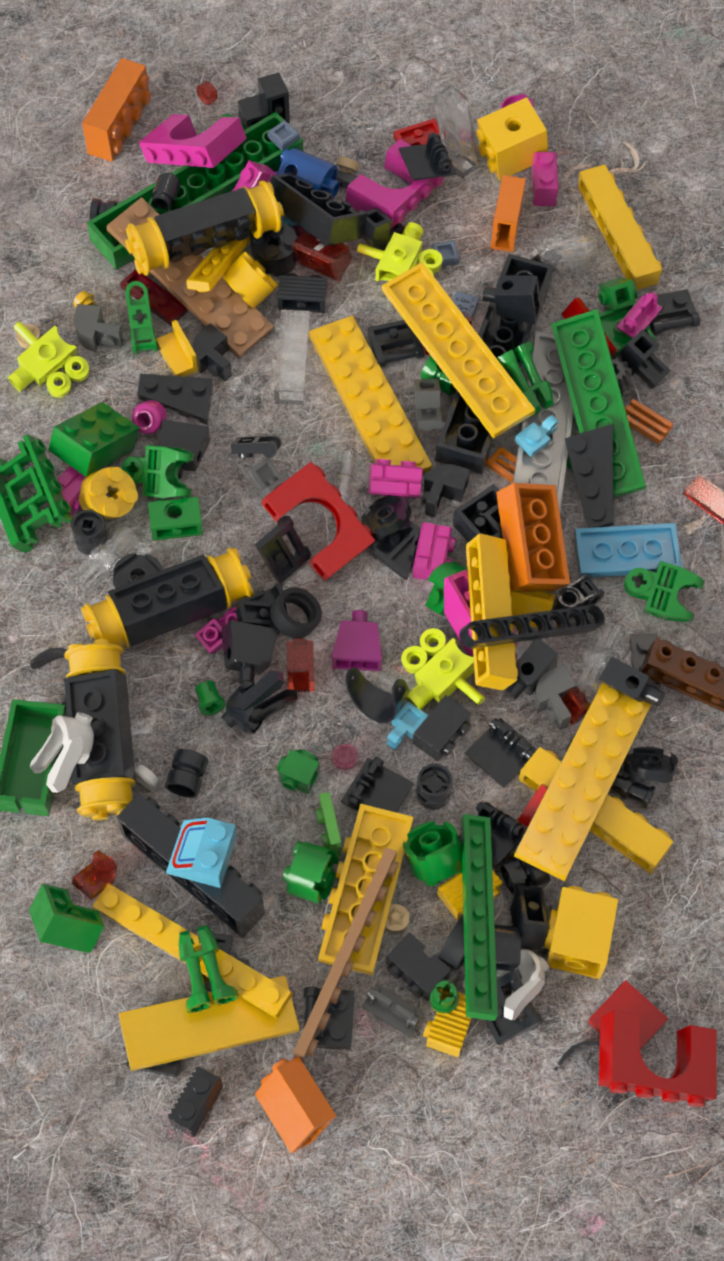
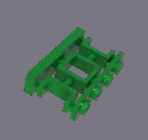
M29 434L23 436L24 441L18 442L21 454L9 462L0 457V519L11 547L24 553L33 549L32 543L36 544L39 542L35 531L49 522L51 525L60 528L62 522L68 524L72 522L71 508L61 493L63 488L55 478L53 473L54 466L46 456V446L42 440L36 439ZM33 461L35 468L31 466L25 471L24 466ZM15 473L17 477L8 482L6 476L10 477ZM33 481L37 494L23 503L19 490ZM49 501L51 508L47 507L41 511L40 507ZM31 513L32 518L24 523L22 517H26Z

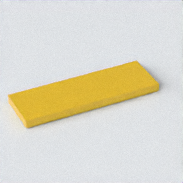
M285 975L271 978V980L289 990ZM212 992L208 993L211 1007L196 1013L187 1012L186 1001L189 997L121 1012L118 1016L130 1070L135 1071L299 1032L300 1028L292 998H290L278 1019L240 996L233 1002L217 1005L213 1001Z

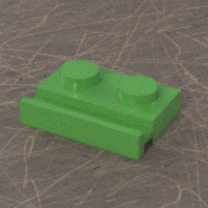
M330 792L319 794V808L315 809L318 825H324L325 833L321 834L323 847L335 850L339 853V856H342L341 838Z

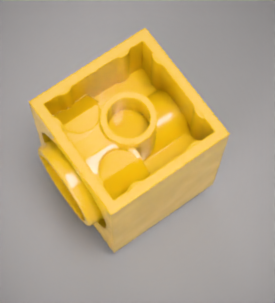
M527 97L477 119L478 130H476V135L480 144H477L479 153L482 157L485 156L487 158L490 172L492 174L495 173L499 181L502 180L503 175L511 176L531 167L535 152H548L547 130Z
M578 886L562 887L556 910L552 909L550 913V929L544 942V948L548 949L546 962L549 968L600 979L608 961L618 899L612 898V895L605 892H596L595 894L585 892L583 888Z

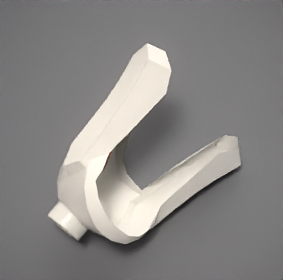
M77 712L75 718L61 715L56 716L52 720V733L31 761L30 768L34 773H41L47 769L64 745L47 778L46 785L52 792L58 793L66 789L76 763L85 764L89 758L93 746L94 733L90 725L93 718L87 714Z
M521 949L520 965L515 969L519 970L523 977L521 979L523 986L516 992L512 989L511 996L505 1001L504 1017L510 1020H516L520 1012L535 998L545 983V972L549 969V965L542 957L537 956L530 950ZM496 970V978L499 979L511 971ZM464 979L463 984H462V986H463L464 989H465V979Z

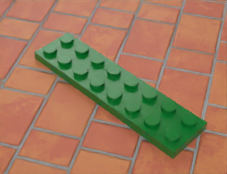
M598 309L551 323L579 433L588 432L610 424L614 426V498L647 489Z

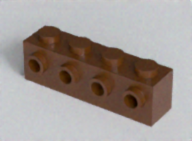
M656 638L647 650L640 671L650 676L659 684L724 712V667L717 662L699 657L692 651L681 649L667 640Z

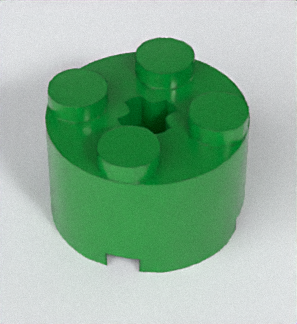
M435 821L420 824L410 830L407 834L408 840L406 843L405 841L403 842V848L413 876L420 881H424L427 886H435L441 880L462 872V847L455 827L449 822L443 821L444 825H436Z
M297 841L293 850L294 859L291 866L287 865L283 873V881L287 882L286 892L289 895L321 905V899L326 900L336 878V872H333V863L339 864V853L313 843Z

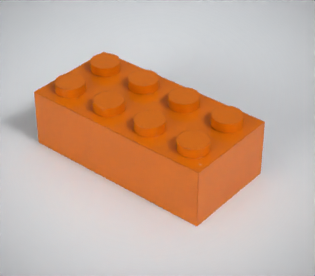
M121 58L82 122L88 154L113 162L117 154H120L125 139L130 137L135 122L140 120L143 108L151 100L146 65Z
M513 483L496 492L502 536L506 540L508 551L510 591L553 592L569 585L570 579L556 485Z

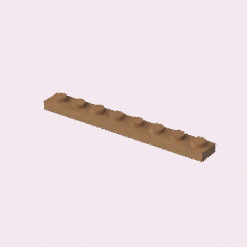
M386 847L293 1051V1059L300 1057L304 1063L307 1055L312 1057L319 1043L315 1039L319 1029L324 1031L331 1014L327 1013L330 1004L337 1003L342 992L339 984L343 977H349L354 962L350 961L354 951L359 953L365 941L362 933L366 926L369 928L372 926L377 912L373 911L376 902L382 903L388 887L384 886L388 877H394L399 863L395 861L396 851Z

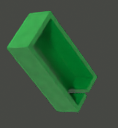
M12 699L0 753V811L20 813L21 808H23L25 814L50 816L54 792L50 790L46 783L48 775L64 745L43 772L34 773L30 768V764L52 733V720L58 715L67 717L65 705Z

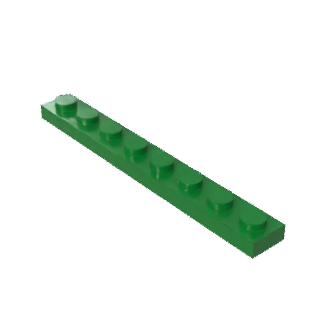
M463 814L461 818L466 1017L495 1021L498 1016L490 818Z

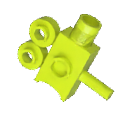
M409 222L406 225L402 235L394 232L385 251L362 243L357 248V252L380 260L376 267L375 281L378 282L380 280L390 281L421 262L425 264L433 276L434 273H437L442 268V255L440 252L434 249H427L422 252L423 242L420 239L424 230L419 224Z
M21 321L14 325V329L31 345L17 357L20 367L7 377L16 390L21 392L33 381L39 386L46 382L48 392L52 396L63 398L71 391V381L82 382L87 379L90 372L88 362L83 357L76 356L78 354L77 347L63 341L59 336L56 326L52 327L40 339H37ZM74 365L81 366L80 370H73L72 368ZM63 366H65V373L58 372ZM57 380L63 381L61 386H56L54 383Z
M432 628L424 631L420 637L421 647L411 646L402 653L401 661L404 669L414 674L418 684L409 692L406 700L418 709L422 710L433 698L439 703L445 695L449 697L457 688L477 705H480L485 700V697L466 681L475 672L474 657L461 652L454 638L447 643L445 635L441 630ZM433 642L438 643V645L435 647L430 646V644ZM427 655H428V656H433V657L428 661ZM413 660H420L418 664H411Z

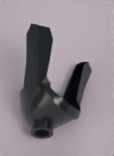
M270 670L256 684L249 680L242 683L229 697L226 703V712L221 718L231 729L236 725L246 734H253L262 725L263 720L297 701V691L286 689L262 702L278 691L285 683L282 672Z

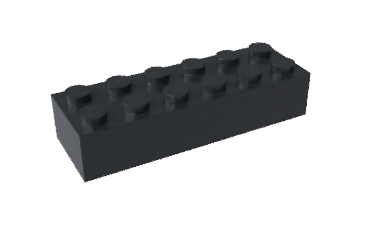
M139 793L116 816L121 834L166 873L181 829L179 827L180 823L171 814L167 816L159 810L160 806L151 797L146 799ZM231 865L226 870L221 888L167 874L242 939L265 915L263 897H261L263 893L254 884L250 883L247 885L241 880V874Z

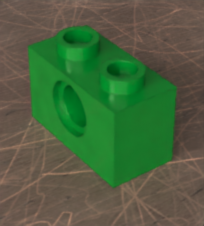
M184 496L180 499H159L155 502H148L153 541L203 535L198 497ZM174 515L180 516L178 518H171Z

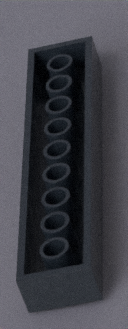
M508 253L500 277L502 275L538 277L541 302L537 317L538 321L552 282L554 266ZM490 302L478 335L497 358L531 341L536 324L500 317L497 315L496 304ZM517 359L519 367L521 368L522 363L520 360ZM458 391L455 394L436 445L435 461L467 468L471 472L482 475L495 438L493 439Z

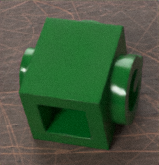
M619 277L598 284L600 289L598 298L603 307L615 311L636 304L637 288L632 279Z
M290 749L287 757L282 756L278 763L279 782L288 790L296 791L297 789L305 794H309L320 773L318 758L306 750L299 749L293 751Z

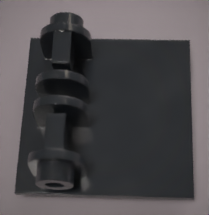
M436 133L429 134L427 144L400 147L398 149L413 181L457 174L452 165V160L449 158L448 152L441 142L440 135Z
M500 717L499 719L494 718L490 722V728L465 754L505 788L520 773L537 749Z
M375 757L374 760L367 758L342 798L341 803L356 811H359L360 804L397 813L414 783L385 768L382 759Z
M479 802L476 806L478 816L490 818L492 866L497 868L521 842L528 827L494 807L489 802ZM460 834V835L458 836V838H459V841H460V844H461V834Z

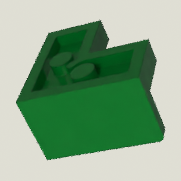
M42 883L29 909L39 941L90 953L104 928L99 911L73 905L68 890Z

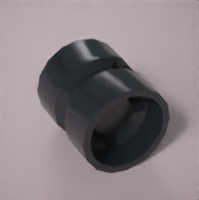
M83 510L77 513L71 522V528L78 550L89 556L102 553L108 545V534L102 515L94 510Z
M177 749L172 760L173 770L168 772L164 784L165 788L178 796L196 798L202 785V780L199 777H203V774L206 772L209 763L208 758L193 750Z
M436 763L428 764L421 769L417 778L416 796L423 807L436 810L444 807L449 802L453 782L450 771L443 765Z
M516 857L500 863L503 879L513 896L519 885L538 887L550 882L549 873L520 859L518 860Z

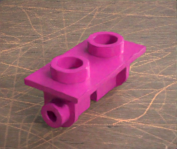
M651 292L642 296L616 328L632 338L642 329L645 330L663 308L657 304V294Z

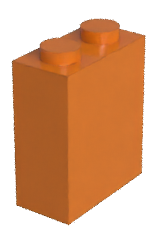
M502 176L493 221L490 249L514 251L522 211L525 178Z
M300 1057L290 1061L285 1058L273 1065V1072L261 1080L262 1085L255 1093V1096L291 1154L313 1143L337 1117Z

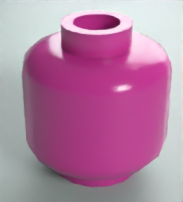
M154 400L138 404L131 415V421L140 427L139 432L142 434L157 432L162 428V420H167L165 408L161 403Z

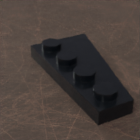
M613 424L565 438L588 528L614 525Z

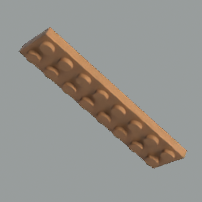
M141 197L107 225V231L127 249L125 240L128 239L126 233L128 224L132 223L136 226L145 223L148 217L154 219L159 214ZM200 254L183 257L182 260L175 263L169 262L168 269L159 267L150 270V273L203 325L207 326L211 323L227 336L228 349L238 359L273 331L274 326L256 308L249 306L242 299L243 297L228 285L223 277L220 278L211 291L199 292L187 288L186 280L204 260Z

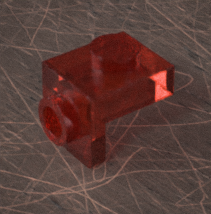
M97 850L93 853L92 862L73 876L72 885L92 900L104 890L108 883L113 884L115 882L117 865L110 856L104 855L100 850Z

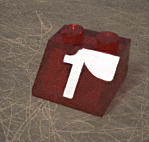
M307 232L294 240L291 245L298 264L338 282L342 279L352 260L350 249L346 244L339 243L333 246H326Z

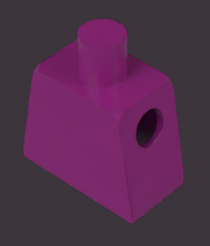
M354 610L352 612V621L340 622L332 652V669L349 670L352 667H356L364 671H381L382 654L378 624L367 622L368 613L366 611Z

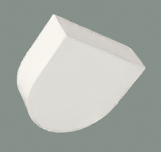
M141 764L135 768L136 781L155 793L160 787L157 776Z

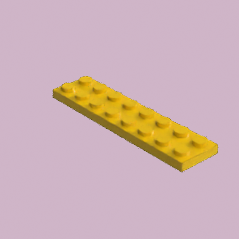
M423 262L382 285L384 294L493 439L535 413V408Z
M353 315L310 330L309 337L374 463H376V459L391 460V465L401 466V461L416 462V467H422V474L429 472L432 469V464Z
M603 683L601 684L514 857L563 881L566 880L651 704L642 701V703Z

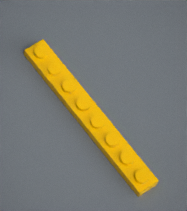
M108 883L93 904V908L180 960L179 933L187 931V929ZM190 932L191 938L195 943V951L202 950L198 936ZM219 949L216 957L223 980L228 985L234 986L238 990L240 997L278 1019L292 997V992ZM202 960L200 961L201 972L208 977L204 961Z

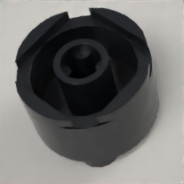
M281 220L279 232L270 230L262 233L261 238H255L251 233V256L263 265L267 275L268 273L275 274V277L290 273L295 268L298 259V239L295 231L289 225L284 224Z

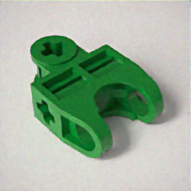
M131 282L126 287L125 294L133 355L140 351L154 350V352H157L148 290L141 282ZM134 286L143 288L144 294L139 300L132 299L130 296V291ZM142 314L144 316L143 320H138L137 315ZM152 339L151 342L136 343V341Z
M146 445L145 457L126 458L122 464V470L128 473L134 482L144 483L143 496L159 498L191 496L192 488H187V485L179 480L178 469L183 463L194 461V453L179 447Z
M660 561L656 572L644 568L631 570L624 580V589L630 596L646 600L643 610L645 614L669 621L692 622L694 614L685 610L686 607L679 603L677 594L679 590L689 589L690 587L703 589L705 581L685 568ZM637 577L641 578L640 583H642L639 588L635 587L634 582Z

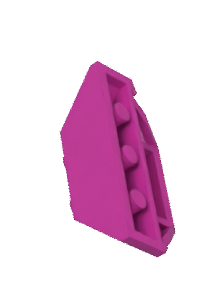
M467 570L444 579V613L459 640L460 630L471 622ZM469 629V635L472 638V630ZM462 643L467 654L470 657H474L473 649L466 647Z

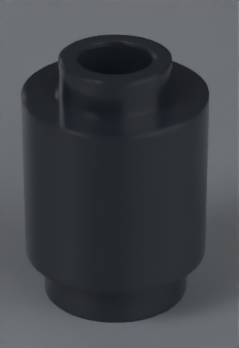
M172 173L159 175L152 192V202L156 207L169 209L174 204L181 186V182L176 175Z

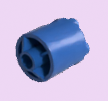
M297 148L285 149L282 152L280 158L282 163L279 171L275 172L277 175L291 173L313 184V190L326 191L332 194L331 199L336 197L340 182L337 181L338 167L335 164Z

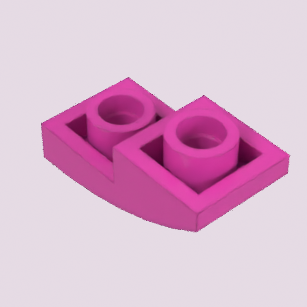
M235 606L217 621L213 618L194 634L210 654L223 648L221 629L230 620L237 621Z

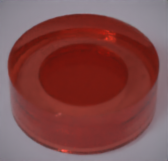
M203 81L197 86V95L204 104L211 105L218 99L217 90L212 83Z

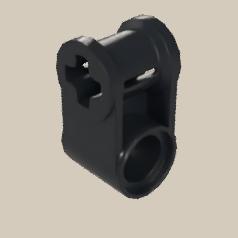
M586 573L559 591L555 610L595 605L603 598L605 592L602 589H598L591 581V576ZM563 601H568L572 603V605H567Z

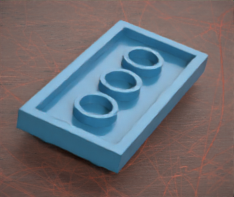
M675 523L578 528L574 531L580 576L586 573L591 577L628 575L635 568H644L656 572L660 561L682 567Z

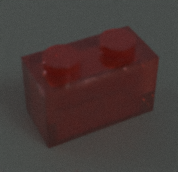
M298 638L293 641H287L288 689L297 692L315 691L313 640L308 641Z

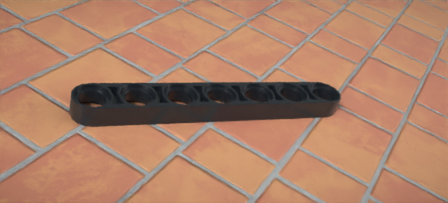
M588 605L472 621L460 630L459 636L466 647L474 649L535 640L537 637L543 639L591 632L603 625L605 617L599 607ZM588 613L594 617L595 624L589 620ZM569 616H572L575 619L577 624L576 626L571 624V622L569 621ZM550 618L556 622L557 629L551 626ZM530 621L537 625L538 632L531 628ZM510 624L516 626L518 635L511 631ZM490 626L496 629L498 638L491 634ZM469 629L477 634L478 640L471 638Z

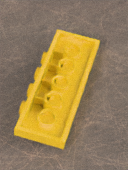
M360 804L352 837H346L343 847V853H347L345 862H339L336 878L340 879L338 887H332L329 904H333L331 913H325L321 929L325 930V935L318 962L333 965L387 847L396 851L395 861L399 865L394 877H388L384 886L388 887L382 903L376 902L373 911L377 913L370 928L366 926L362 933L365 941L360 952L354 951L350 960L354 962L353 971L373 976L405 853L403 842L405 841L406 843L408 840L407 834L410 832L413 823L412 816Z

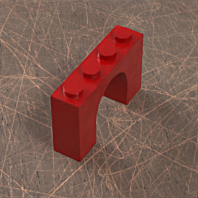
M311 461L265 496L261 504L276 523L281 517L286 516L297 506L305 503H316L330 511L336 523L335 538L331 544L308 562L325 582L368 548L375 540L371 529L365 524L362 525L358 520V515L351 505H346L341 499L342 495L338 488L330 485L325 479L326 475L321 467L315 466Z
M616 1010L600 1016L599 1086L609 1087L612 1093H627V1091L636 1092V1096L640 1098L660 1096L664 1102L674 1103L682 1100L687 1101L688 1106L703 1107L706 1102L717 1099V1030L695 1025L677 1030L675 1070L669 1078H663L653 1073L642 1059L640 1052V1015Z

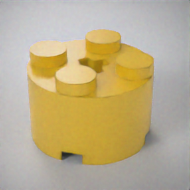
M246 251L230 265L222 276L228 285L236 293L238 292L243 297L242 299L252 308H256L279 285L270 275L265 273L266 269L259 261L254 260Z
M107 467L93 472L84 478L80 486L79 502L82 509L98 512L102 515L104 521L127 514L138 499L133 479L119 467Z

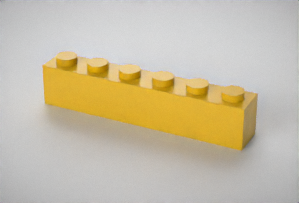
M605 164L580 171L577 187L625 279H632L637 290L658 284L660 274L662 273L661 262L656 260L653 255L652 246L645 240L641 225L637 224L634 219L632 208L627 206L622 190L618 189L615 184L613 173L608 171Z
M479 533L466 544L471 622L512 616L506 540ZM510 624V629L513 632L514 625ZM490 626L491 634L498 638L496 629ZM472 630V639L478 640L477 634ZM515 643L473 649L475 683L477 686L503 691L517 681L518 669L515 659Z
M539 747L521 769L519 781L535 792L541 784L549 787L561 761L552 751H545ZM608 794L590 829L593 834L651 875L670 851L674 842L670 839L667 832L660 828H654L643 815L637 812L633 813L625 807V804L619 798L611 797Z

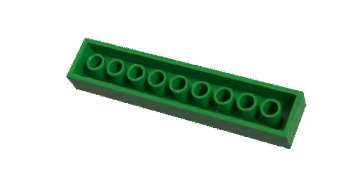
M275 112L244 130L247 139L214 168L182 166L172 172L180 180L181 186L174 204L169 209H160L153 204L152 192L156 185L155 182L86 222L90 241L117 270L133 261L135 257L107 231V225L141 197L160 215L231 192L235 188L241 172L245 169L248 161L267 165L274 172L279 171L282 163L280 158L283 151L267 137V132L283 122L284 119ZM300 137L298 141L286 149L297 148L304 151L303 139Z

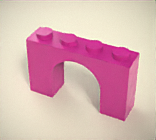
M172 114L143 138L139 144L147 163L214 168L247 138L239 118L221 117L209 129L197 135L189 115Z
M401 139L387 150L384 168L403 178L410 185L401 189L386 188L360 174L347 186L345 200L357 211L363 210L367 212L376 207L393 220L391 229L397 223H401L410 211H414L418 203L422 199L428 198L431 191L435 187H439L444 180V177L413 181L398 150L400 147L411 145Z

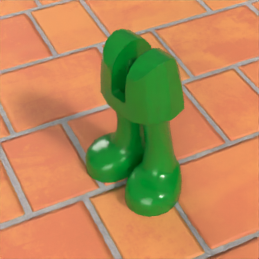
M529 341L496 359L510 373L516 385L535 408V413L532 415L534 416L540 413V405L542 408L548 409L554 405L549 381L543 382L537 372L532 359L534 346ZM517 359L523 364L531 382V387L525 379Z
M208 925L197 927L199 943L202 946V950L199 951L194 949L195 943L191 938L189 930L179 933L180 961L186 962L192 987L191 996L186 1001L188 1013L200 1012L211 1007L210 997L206 991L200 967V961L202 960L210 980L214 1003L222 1005L239 998L238 990L234 986L228 985L220 973L216 953L220 948Z

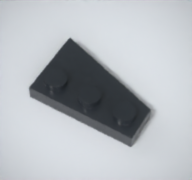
M140 374L137 395L141 401H157L165 409L170 408L178 411L179 415L187 418L188 416L199 419L201 423L208 425L213 379Z

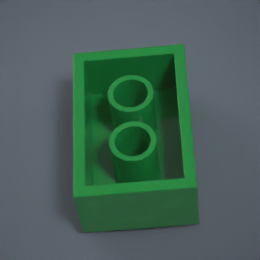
M101 402L54 426L48 451L87 477L91 473L132 452L140 427L112 409L109 405Z

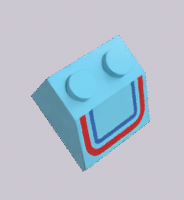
M211 818L184 820L166 873L221 888L237 839L236 825Z

